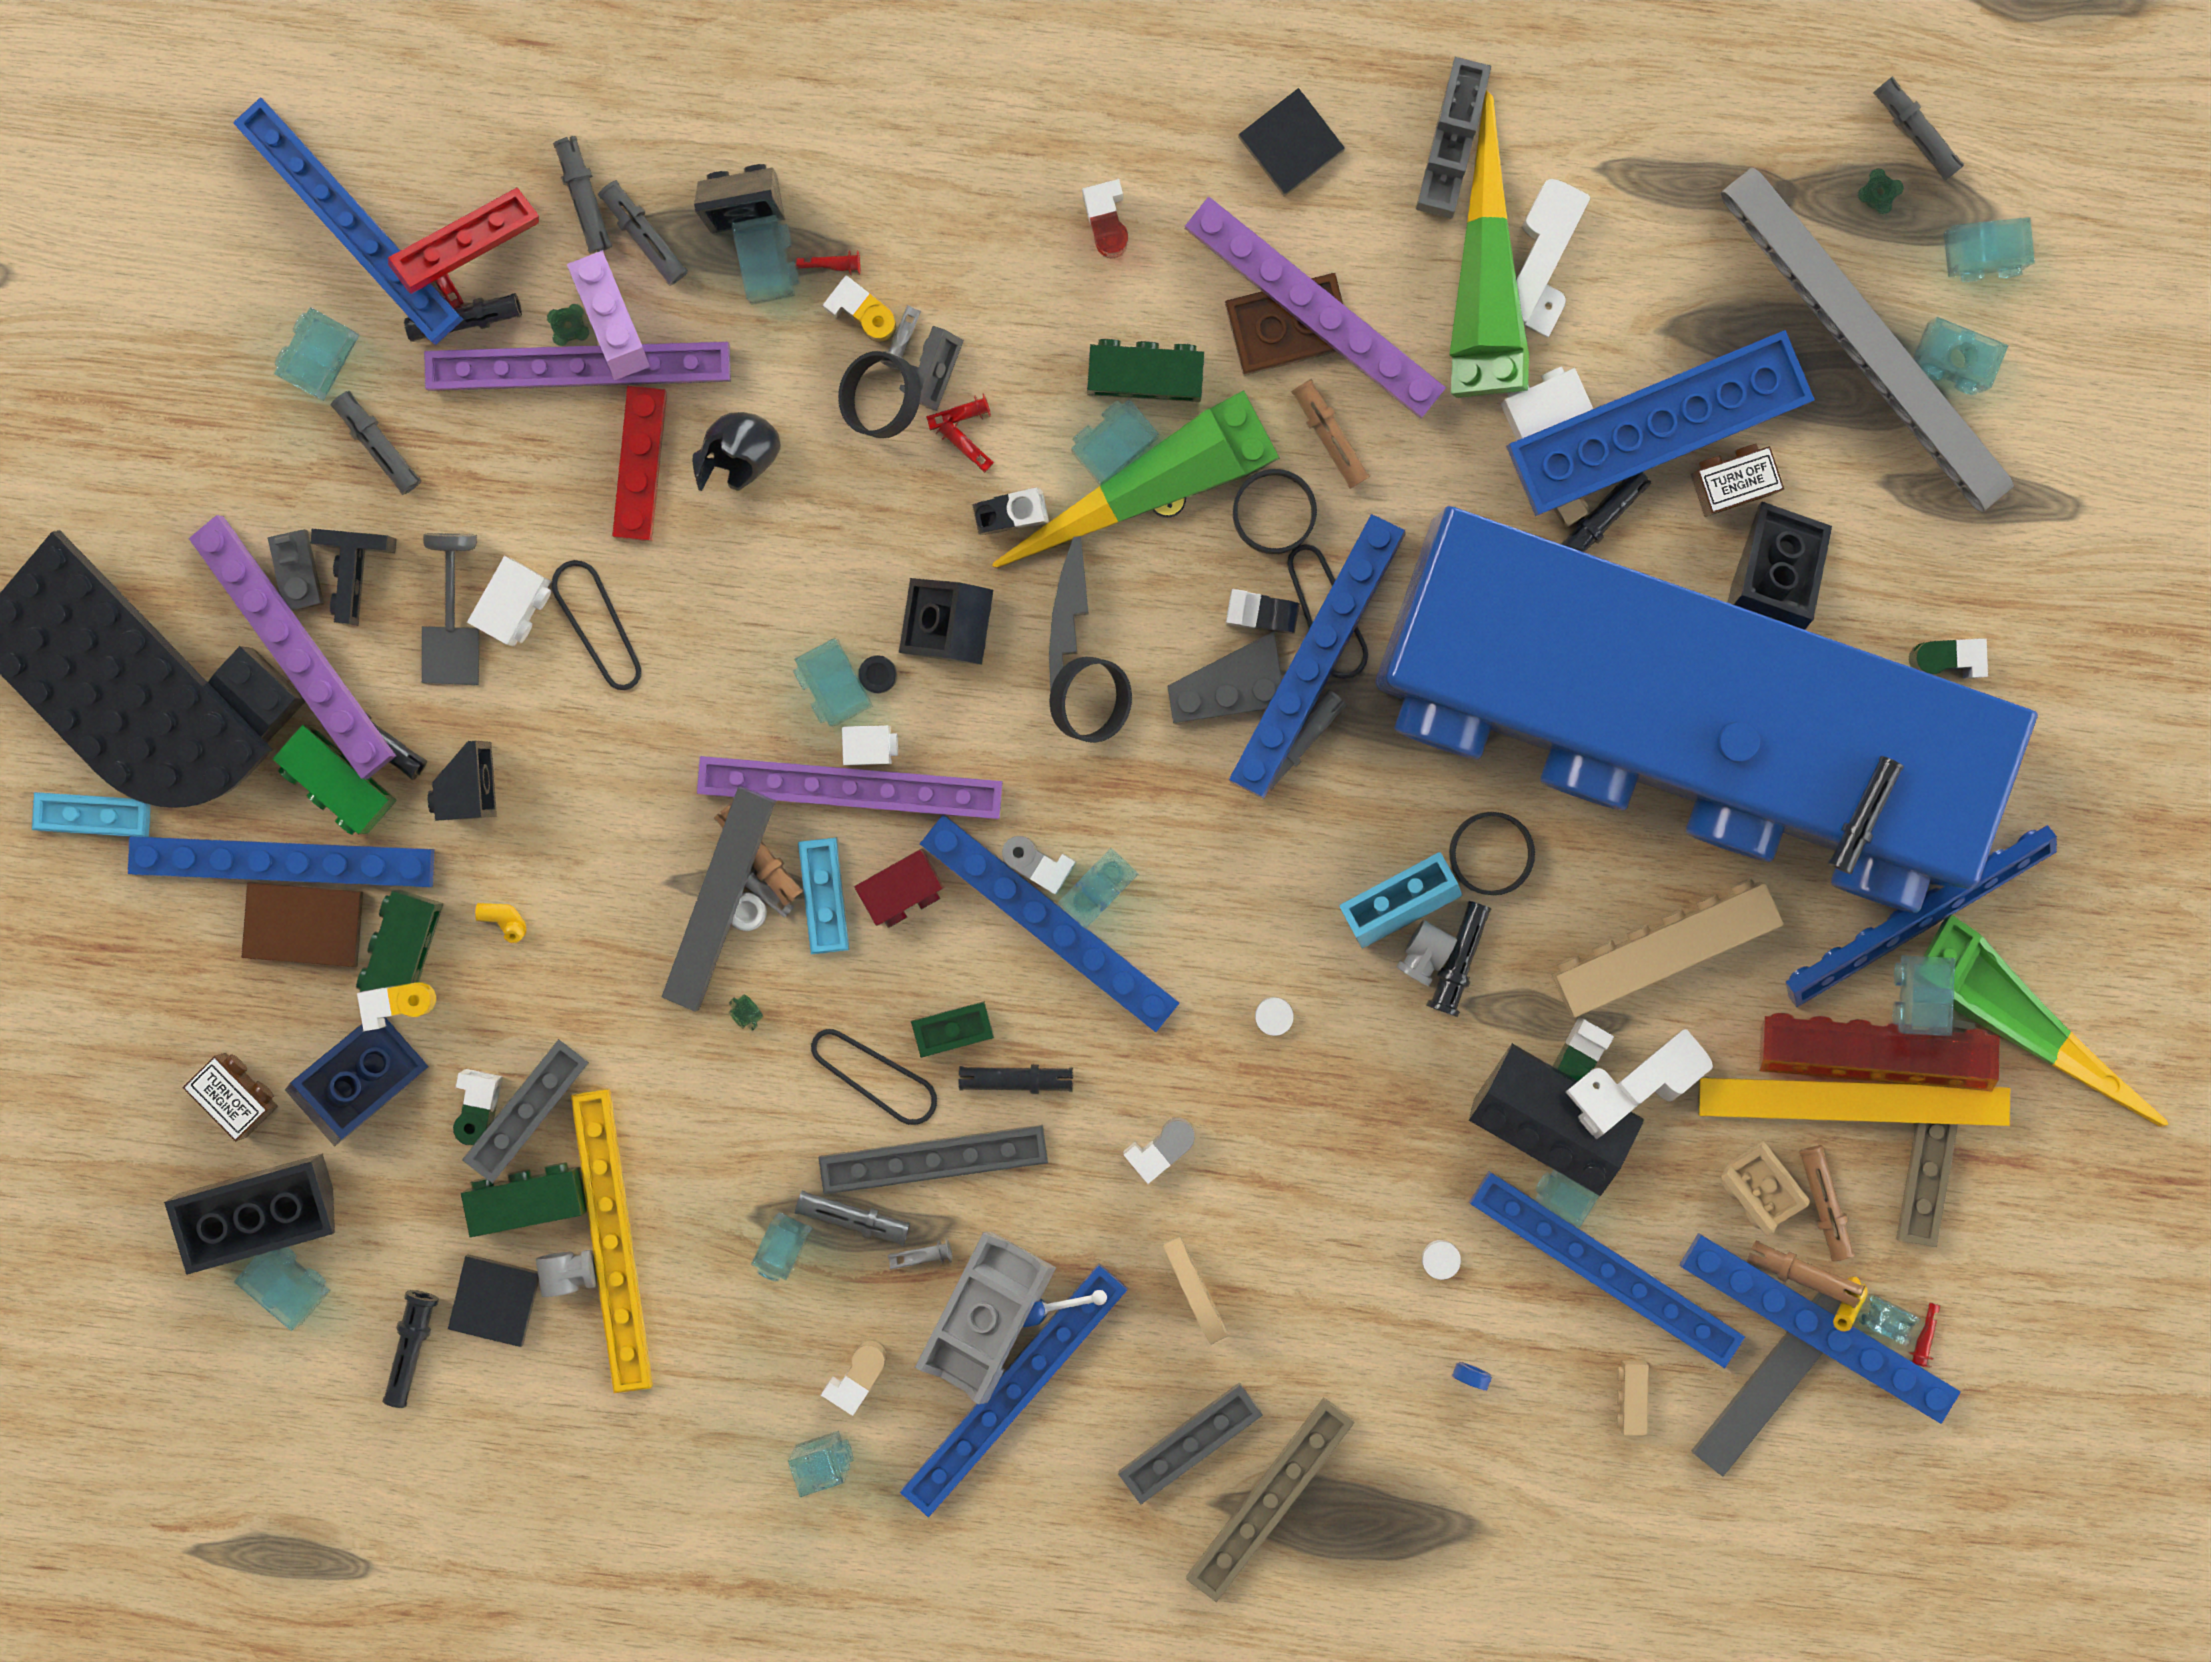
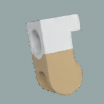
M874 1340L862 1342L856 1348L852 1357V1366L843 1380L839 1381L832 1376L821 1396L853 1416L884 1368L887 1360L885 1348Z

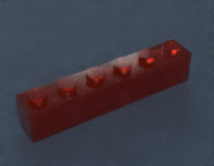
M1775 1013L1771 1017L1765 1016L1761 1026L1759 1071L1993 1091L1999 1081L2000 1036L1988 1035L1987 1031L1981 1029H1971L1961 1033L1949 1032V1029L1943 1026H1930L1925 1030L1910 1028V1025L1905 1023H1890L1887 1026L1871 1025L1870 1021L1862 1019L1842 1023L1833 1022L1831 1018L1825 1016H1814L1806 1020L1794 1019L1793 1015L1787 1013Z

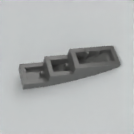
M1459 57L1454 58L1415 210L1449 219L1453 218L1492 66Z
M1081 536L1073 537L1060 574L1054 602L1049 646L1050 691L1057 674L1064 667L1063 655L1078 654L1074 616L1089 615Z

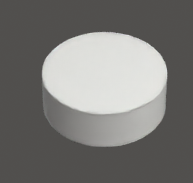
M743 893L734 914L732 925L743 931H751L760 927L767 916L765 902L756 894Z
M1270 997L1258 1005L1255 1012V1020L1258 1027L1264 1033L1277 1036L1285 1033L1291 1027L1293 1011L1285 1000L1278 997Z
M1436 1240L1425 1247L1422 1253V1264L1430 1276L1444 1280L1457 1273L1460 1268L1461 1257L1452 1243L1445 1240Z

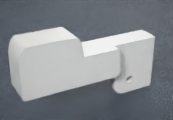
M1555 179L1546 180L1522 225L1523 230L1536 241L1516 279L1524 326L1546 337H1549L1566 303L1563 293L1547 285L1590 200L1588 194ZM1546 303L1551 304L1552 308L1550 310L1545 308Z
M1684 1029L1618 1084L1614 1082L1605 1070L1596 1068L1585 1075L1566 1093L1583 1112L1578 1116L1581 1123L1591 1135L1598 1139L1652 1093L1656 1092L1666 1101H1673L1713 1068V1064L1706 1051L1690 1032ZM1593 1083L1598 1085V1089L1593 1087Z

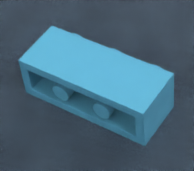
M1438 852L1340 904L1339 907L1363 949L1463 895L1441 852Z

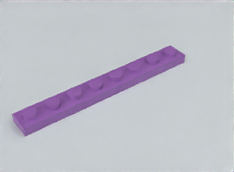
M1209 196L1185 225V230L1420 419L1446 389L1444 385Z
M729 342L642 344L650 367L615 381L600 346L424 351L425 389L428 391L731 382Z
M216 515L194 533L189 540L360 778L369 779L396 757L395 753L224 516Z
M700 756L697 794L735 797L737 788L745 787L777 801L1000 819L1003 781Z

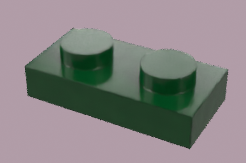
M985 1001L911 1021L921 1058L994 1038Z

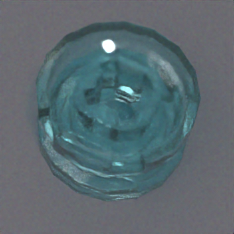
M1871 1295L1869 1299L1872 1301L1871 1307L1867 1313L1862 1314L1859 1323L1868 1325L1867 1327L1905 1346H1909L1912 1339L1910 1335L1912 1326H1915L1916 1323L1919 1324L1921 1318L1880 1297Z

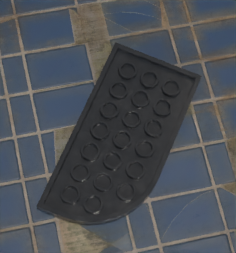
M61 530L52 531L0 592V675L97 775L117 791L132 799L159 807L181 808L199 805L214 800L239 786L273 750Z

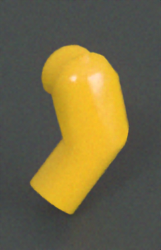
M477 903L475 910L476 921L496 922L504 932L503 938L507 942L518 943L526 935V922L512 905Z
M1854 1276L1847 1278V1280L1861 1285L1859 1278ZM1862 1284L1865 1286L1862 1296L1848 1290L1845 1291V1293L1859 1298L1860 1301L1856 1309L1841 1302L1833 1320V1324L1838 1330L1849 1331L1852 1328L1868 1295L1865 1284Z

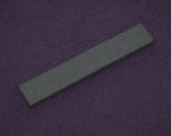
M745 787L737 788L662 998L694 1012L700 1010L776 800Z
M1043 1125L842 1152L818 1157L823 1195L1048 1163Z
M1820 1292L1812 1300V1302L1836 1315L1841 1304L1840 1301ZM1787 1331L1691 1450L1693 1454L1723 1477L1823 1352Z

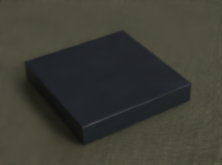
M1299 88L1238 135V138L1284 197L1345 150L1343 144Z
M467 1254L464 1259L448 1330L522 1347L538 1287V1271Z

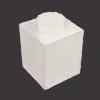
M891 726L842 727L843 765L892 764L891 756H898L897 733H891Z

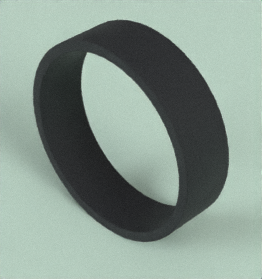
M881 351L868 352L855 359L845 371L838 392L840 412L848 426L856 432L875 438H890L905 430L914 419L921 398L920 382L914 368L906 360ZM882 359L892 360L900 369L904 379V399L899 412L889 424L880 429L869 431L862 425L855 410L856 388L862 375L869 367Z
M1283 469L1263 470L1248 478L1240 487L1233 504V522L1239 536L1251 548L1266 554L1286 553L1301 545L1311 533L1317 516L1316 500L1309 485L1298 475ZM1276 475L1293 480L1301 486L1310 501L1311 520L1309 527L1297 542L1287 547L1268 548L1261 546L1245 534L1239 523L1238 502L1241 494L1252 482L1265 476Z
M1087 656L1072 660L1060 670L1051 687L1049 705L1053 721L1065 735L1078 740L1097 743L1111 738L1123 727L1131 710L1132 690L1127 675L1118 665L1108 660ZM1093 664H1101L1109 671L1114 680L1116 688L1115 706L1110 718L1100 729L1091 734L1080 735L1072 728L1068 721L1065 709L1066 694L1072 680L1081 670Z
M1484 812L1468 818L1454 833L1449 849L1450 864L1458 880L1470 890L1484 895H1503L1517 889L1530 875L1535 861V846L1529 831L1519 820L1504 813ZM1490 816L1501 817L1512 822L1522 832L1528 848V859L1521 876L1508 887L1494 891L1482 890L1470 884L1461 874L1456 861V847L1463 831L1474 821Z

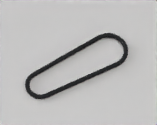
M1304 544L1291 551L1288 556L1287 565L1310 629L1313 621L1294 570L1293 560L1295 555L1302 550L1314 552L1319 558L1332 586L1335 578L1321 551L1313 545ZM1356 626L1354 633L1362 647V662L1357 669L1349 673H1340L1333 670L1331 675L1336 678L1347 679L1355 677L1362 672L1367 664L1369 655L1367 644L1358 626Z
M572 560L563 563L556 569L552 577L551 587L554 597L609 685L617 690L633 688L641 678L640 663L598 573L591 565L584 561ZM581 566L592 574L635 666L636 674L630 683L621 685L612 680L560 596L557 581L561 572L566 568Z
M835 1029L822 1030L813 1038L811 1052L821 1065L898 1121L908 1125H918L927 1121L934 1114L937 1106V1095L933 1086L925 1079ZM828 1034L835 1035L924 1085L931 1095L929 1111L918 1119H908L901 1116L819 1056L817 1052L818 1040Z

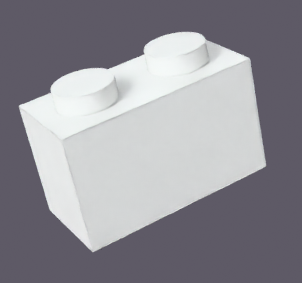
M1561 366L1542 375V383L1531 388L1528 385V391L1507 393L1509 398L1505 399L1500 405L1516 440L1593 409L1575 368L1564 372Z
M504 556L467 623L504 644L515 647L517 641L522 643L528 636L532 628V623L529 620L535 609L541 610L549 599L551 590L548 589L551 581L517 561Z

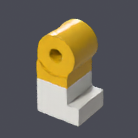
M847 275L823 304L824 309L836 319L844 311L861 324L865 334L875 342H883L890 339L896 330V322L889 308Z
M423 982L357 993L363 1031L385 1027L384 1017L404 1014L408 1017H419L429 1013L436 1004L434 989Z

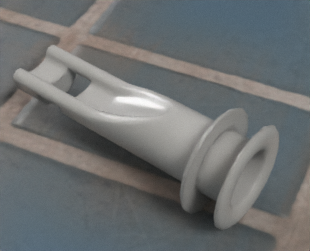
M907 305L890 349L886 353L900 358L903 357L921 313L920 310ZM907 315L914 318L912 324L905 321ZM882 359L880 361L890 368L900 370L892 360Z
M756 869L753 873L750 871L745 886L786 918L794 906L789 904L782 910L776 906L780 901L777 895L764 881L760 882L754 874Z
M946 1238L945 1244H941L940 1240H938L935 1246L889 1254L890 1270L937 1260L944 1264V1259L947 1258L951 1263L952 1250L950 1242ZM904 1256V1263L898 1264L897 1257Z

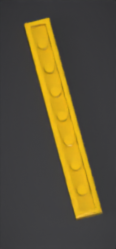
M1702 1077L1699 1079L1698 1115L2010 1126L2011 1088L1997 1086Z
M610 1089L575 1093L571 1095L613 1393L650 1389L653 1386L611 1091Z

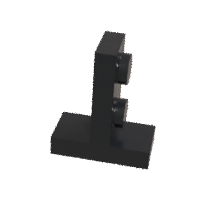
M311 529L310 544L320 547L340 548V555L335 556L333 563L334 577L338 578L337 592L332 593L330 599V613L334 615V623L359 626L365 551L395 554L396 538L388 535Z

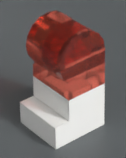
M1119 179L1083 188L1082 195L1098 252L1103 257L1109 259L1122 256L1128 246V231L1119 222L1115 202L1123 201V192Z

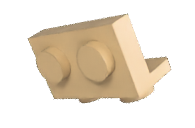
M1764 1141L1727 1163L1721 1176L1726 1192L1733 1199L1737 1198L1746 1209V1215L1750 1223L1757 1229L1761 1228L1766 1236L1773 1234L1778 1224L1806 1208L1810 1202L1809 1198Z

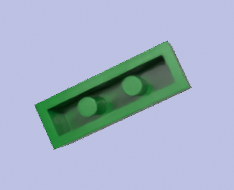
M302 725L273 758L281 766L278 769L281 776L294 785L299 782L309 791L306 795L307 798L322 810L326 807L338 816L335 822L351 835L355 832L358 835L368 834L397 801L372 777L361 779L342 751L311 725Z

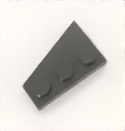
M1274 631L1168 685L1173 723L1267 709L1282 681Z

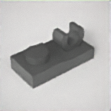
M932 326L929 337L924 342L919 367L911 365L916 371L920 382V404L935 411L938 410L964 342L963 339L936 326ZM900 385L899 389L904 393L905 387Z
M303 529L267 537L279 594L291 611L324 604L308 530Z

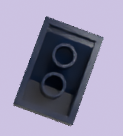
M384 1017L386 1026L379 1029L363 1031V1025L358 1026L292 1080L285 1089L288 1095L334 1147L429 1067L386 1017Z

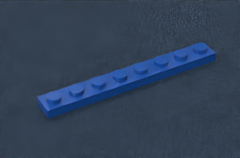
M260 97L233 122L433 344H438L464 320L431 283L412 294L407 291L388 265V257L401 250L264 99Z
M1373 514L1370 515L1229 778L1231 783L1262 799L1265 798L1405 537L1406 532L1404 529Z
M944 814L921 841L920 845L1154 1032L1159 1030L1179 1005V1001Z
M2048 825L2038 831L2030 830L2026 832L2015 845L2005 851L1999 849L1988 856L1980 881L1973 888L1945 886L1940 890L1938 888L1931 889L1926 893L1921 910L1918 913L1896 910L1887 918L1886 922L1876 928L1869 927L1864 929L1855 937L1853 942L1843 948L1835 947L1825 953L1822 960L1811 967L1804 966L1797 969L1791 974L1789 980L1786 981L1789 998L1796 1008L1943 921L1947 916L1953 915L2057 852V836Z
M130 836L128 874L433 887L435 849Z
M1488 1171L1470 1199L1469 1203L1724 1369L1745 1339V1336L1491 1171Z
M1700 1233L1697 1234L1679 1264L1683 1269L1940 1424L1943 1423L1961 1393L1955 1387L1854 1326L1849 1331L1838 1330L1833 1324L1834 1314Z
M1100 1263L1067 1300L1090 1296L1096 1290H1102L1107 1295L1106 1302L1102 1305L1089 1303L1058 1309L1003 1372L988 1403H976L901 1489L900 1493L928 1518L1126 1293L1128 1288Z

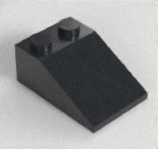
M765 164L751 165L744 168V173L729 175L728 171L713 172L706 175L707 180L698 181L694 201L695 212L711 233L785 220L778 177L773 167L767 168Z
M1761 501L1733 578L1727 603L1805 630L1814 620L1832 526Z
M239 646L208 681L266 743L306 702L299 691L257 651L250 647Z

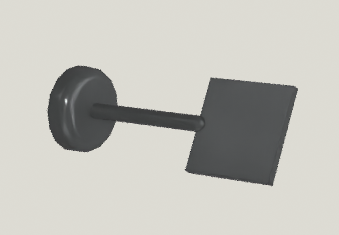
M423 534V543L427 549L445 551V627L422 626V683L479 685V629L455 627V551L475 549L477 535Z

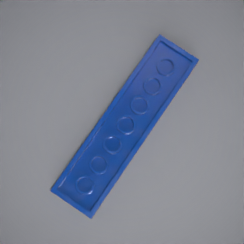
M1786 330L1519 439L1508 444L1506 448L1536 517L1811 403L1815 399Z

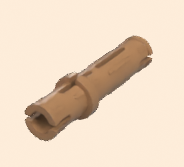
M1310 379L1292 390V394L1295 395L1309 419L1306 424L1310 429H1315L1330 457L1346 480L1349 489L1368 479L1370 475L1367 474L1350 442L1333 416L1336 412L1333 407L1328 408L1314 386L1313 380ZM1311 403L1316 405L1330 429L1329 432L1326 431ZM1332 437L1336 438L1337 442L1339 443L1340 447L1342 448L1343 452L1348 458L1351 464L1350 466H1348L1344 461L1343 457L1341 456L1340 452L1338 451L1337 447L1332 441Z
M732 804L720 811L721 814H717L714 817V820L722 828ZM761 841L752 866L758 872L756 877L760 882L765 881L785 907L804 891L799 888L783 868L785 864L780 857L776 859Z
M1817 1145L1800 1150L1799 1153L1803 1160L1809 1186L1820 1218L1817 1220L1818 1228L1820 1230L1823 1229L1831 1254V1261H1841L1855 1256L1845 1225L1848 1222V1218L1841 1211L1823 1152L1824 1148L1822 1145ZM1817 1169L1820 1173V1177L1827 1197L1826 1199H1824L1822 1193V1189L1816 1173ZM1829 1207H1830V1210H1831V1213H1832V1217H1833V1221H1834V1224H1835V1227H1836V1230H1837V1234H1838L1837 1237L1835 1236V1233H1834V1230H1833V1226H1832V1222H1831V1220H1830V1216H1829V1213H1828V1208H1829Z
M1756 1240L1751 1249L1765 1255L1766 1258L1749 1253L1747 1259L1749 1264L1778 1274V1279L1786 1282L1787 1279H1790L1856 1309L1860 1299L1845 1293V1291L1848 1290L1862 1296L1865 1288L1864 1285H1859L1796 1258L1797 1254L1790 1251L1788 1254H1785L1760 1243V1241Z

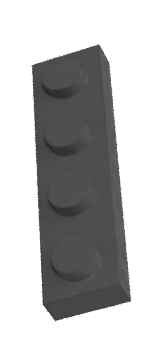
M558 1039L463 1157L462 1161L493 1184L589 1062Z
M1239 1382L1120 1469L1118 1475L1141 1505L1251 1425L1263 1414Z

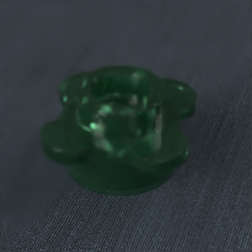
M1877 168L1870 172V180L1864 187L1859 189L1858 198L1869 207L1876 209L1879 214H1886L1891 211L1892 202L1895 197L1902 194L1904 186L1900 180H1892L1885 175L1883 169ZM1878 188H1882L1884 190V193L1882 195L1878 194Z
M571 304L569 308L553 309L548 313L547 321L551 324L554 332L552 339L556 345L565 346L568 341L575 339L584 341L588 338L589 328L584 325L582 318L584 310L580 305ZM571 322L572 326L568 329L565 328V323Z
M745 994L739 999L732 998L729 1002L732 1008L729 1014L742 1029L746 1026L751 1031L758 1027L757 1022L763 1018V1014L757 1005Z

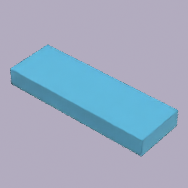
M34 792L32 830L149 837L151 805L132 798Z
M837 837L800 841L798 846L811 954L850 950Z

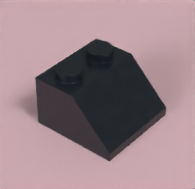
M910 578L899 653L982 665L994 590L961 582Z
M467 741L432 782L433 790L428 791L427 800L429 812L435 814V821L497 817L491 742Z

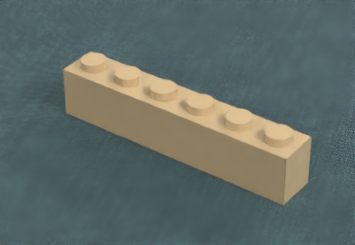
M1752 879L1742 881L1731 887L1732 894L1720 899L1717 894L1711 895L1696 902L1698 907L1696 910L1684 914L1682 909L1672 912L1661 918L1664 924L1651 930L1648 925L1641 926L1628 932L1627 936L1629 939L1615 945L1614 941L1611 940L1592 949L1594 955L1580 961L1579 956H1574L1557 964L1559 970L1551 975L1569 1015L1576 1018L1783 926L1784 923L1766 883H1754Z

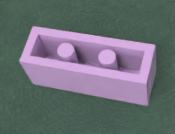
M603 250L568 263V269L614 381L650 367Z

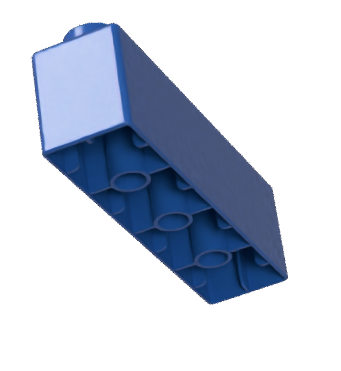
M1447 506L1431 520L1375 681L1376 687L1381 692L1404 700L1394 729L1405 737L1449 753L1479 760L1482 757L1490 731L1506 735L1549 751L1540 781L1550 788L1619 811H1625L1628 808L1637 782L1695 802L1686 826L1687 835L1719 848L1764 862H1771L1774 859L1783 833L1835 851L1844 834L1841 828L1845 822L1849 823L1879 762L1880 756L1890 758L1902 764L1904 769L1901 771L1871 832L1874 837L1870 844H1865L1853 869V873L1848 874L1835 868L1831 884L1856 896L1910 913H1918L1921 910L1929 884L1969 889L1976 886L1980 881L2038 718V713L2029 708L1452 506ZM1733 722H1746L1757 730L1760 736V747L1754 757L1747 761L1735 762L1728 760L1721 754L1718 748V736L1726 725Z

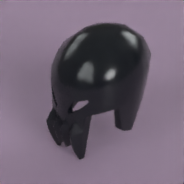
M736 412L721 416L707 429L701 449L693 454V470L698 490H703L714 467L730 471L727 483L731 489L739 491L752 483L774 462L779 453L781 444L777 430L766 419L756 414ZM710 454L714 455V457L708 458L707 456Z

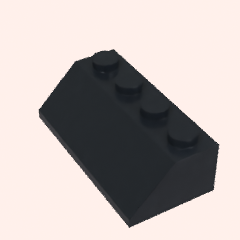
M1512 1043L1475 1096L1469 1121L1601 1196L1620 1171L1644 1119L1633 1112H1629L1606 1133L1596 1139L1578 1117L1583 1112L1566 1093L1578 1081Z
M323 1153L178 1193L164 1202L186 1275L335 1233L333 1186Z

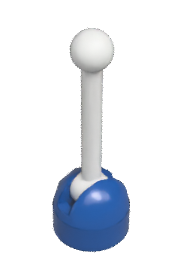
M1096 1290L1090 1296L1049 1304L1040 1299L1039 1302L1034 1303L1023 1327L1036 1326L1042 1323L1048 1311L1089 1303L1102 1305L1106 1302L1107 1295L1102 1290Z

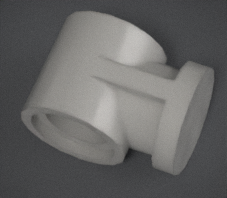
M1423 920L1405 949V953L1408 954L1404 962L1400 960L1396 967L1412 978L1429 986L1433 980L1430 978L1434 970L1439 971L1443 967L1457 939L1428 921Z
M591 1250L582 1251L581 1255L573 1256V1252L569 1251L536 1258L542 1297L569 1294L578 1291V1286L585 1285L587 1288H594L597 1285L595 1261Z

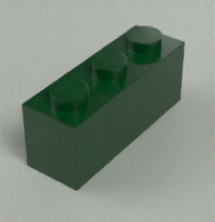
M1099 339L1098 345L1090 344L1087 395L1201 402L1204 351H1197V346L1192 344H1174V350L1159 349V343L1139 341L1136 342V347L1121 346L1120 340Z
M403 890L391 891L390 896L386 895L379 910V917L383 918L379 932L375 931L372 934L367 952L372 955L368 967H363L358 976L356 989L363 992L419 982L444 903Z
M567 1162L544 1167L545 1173L531 1176L530 1170H523L507 1174L508 1181L493 1182V1184L486 1178L471 1181V1188L461 1193L469 1238L582 1216L587 1212L579 1166L568 1168Z

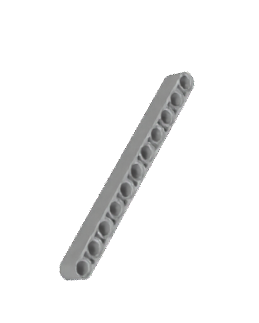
M1752 167L1721 191V198L1727 208L1968 502L1980 512H1984L2010 491L2014 485L2007 472L1766 178Z

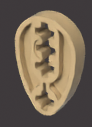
M1179 1236L1164 1243V1249L1209 1343L1212 1345L1228 1337L1220 1314L1182 1238Z

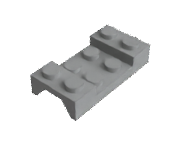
M983 1232L915 1368L948 1381L965 1391L971 1400L977 1404L988 1403L1005 1370L1002 1366L1034 1303L1040 1301L1056 1267L994 1232Z

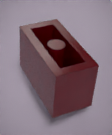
M923 848L854 886L875 925L878 926L885 922L887 928L906 919L907 915L904 910L918 904L922 910L941 899L937 892L945 888Z

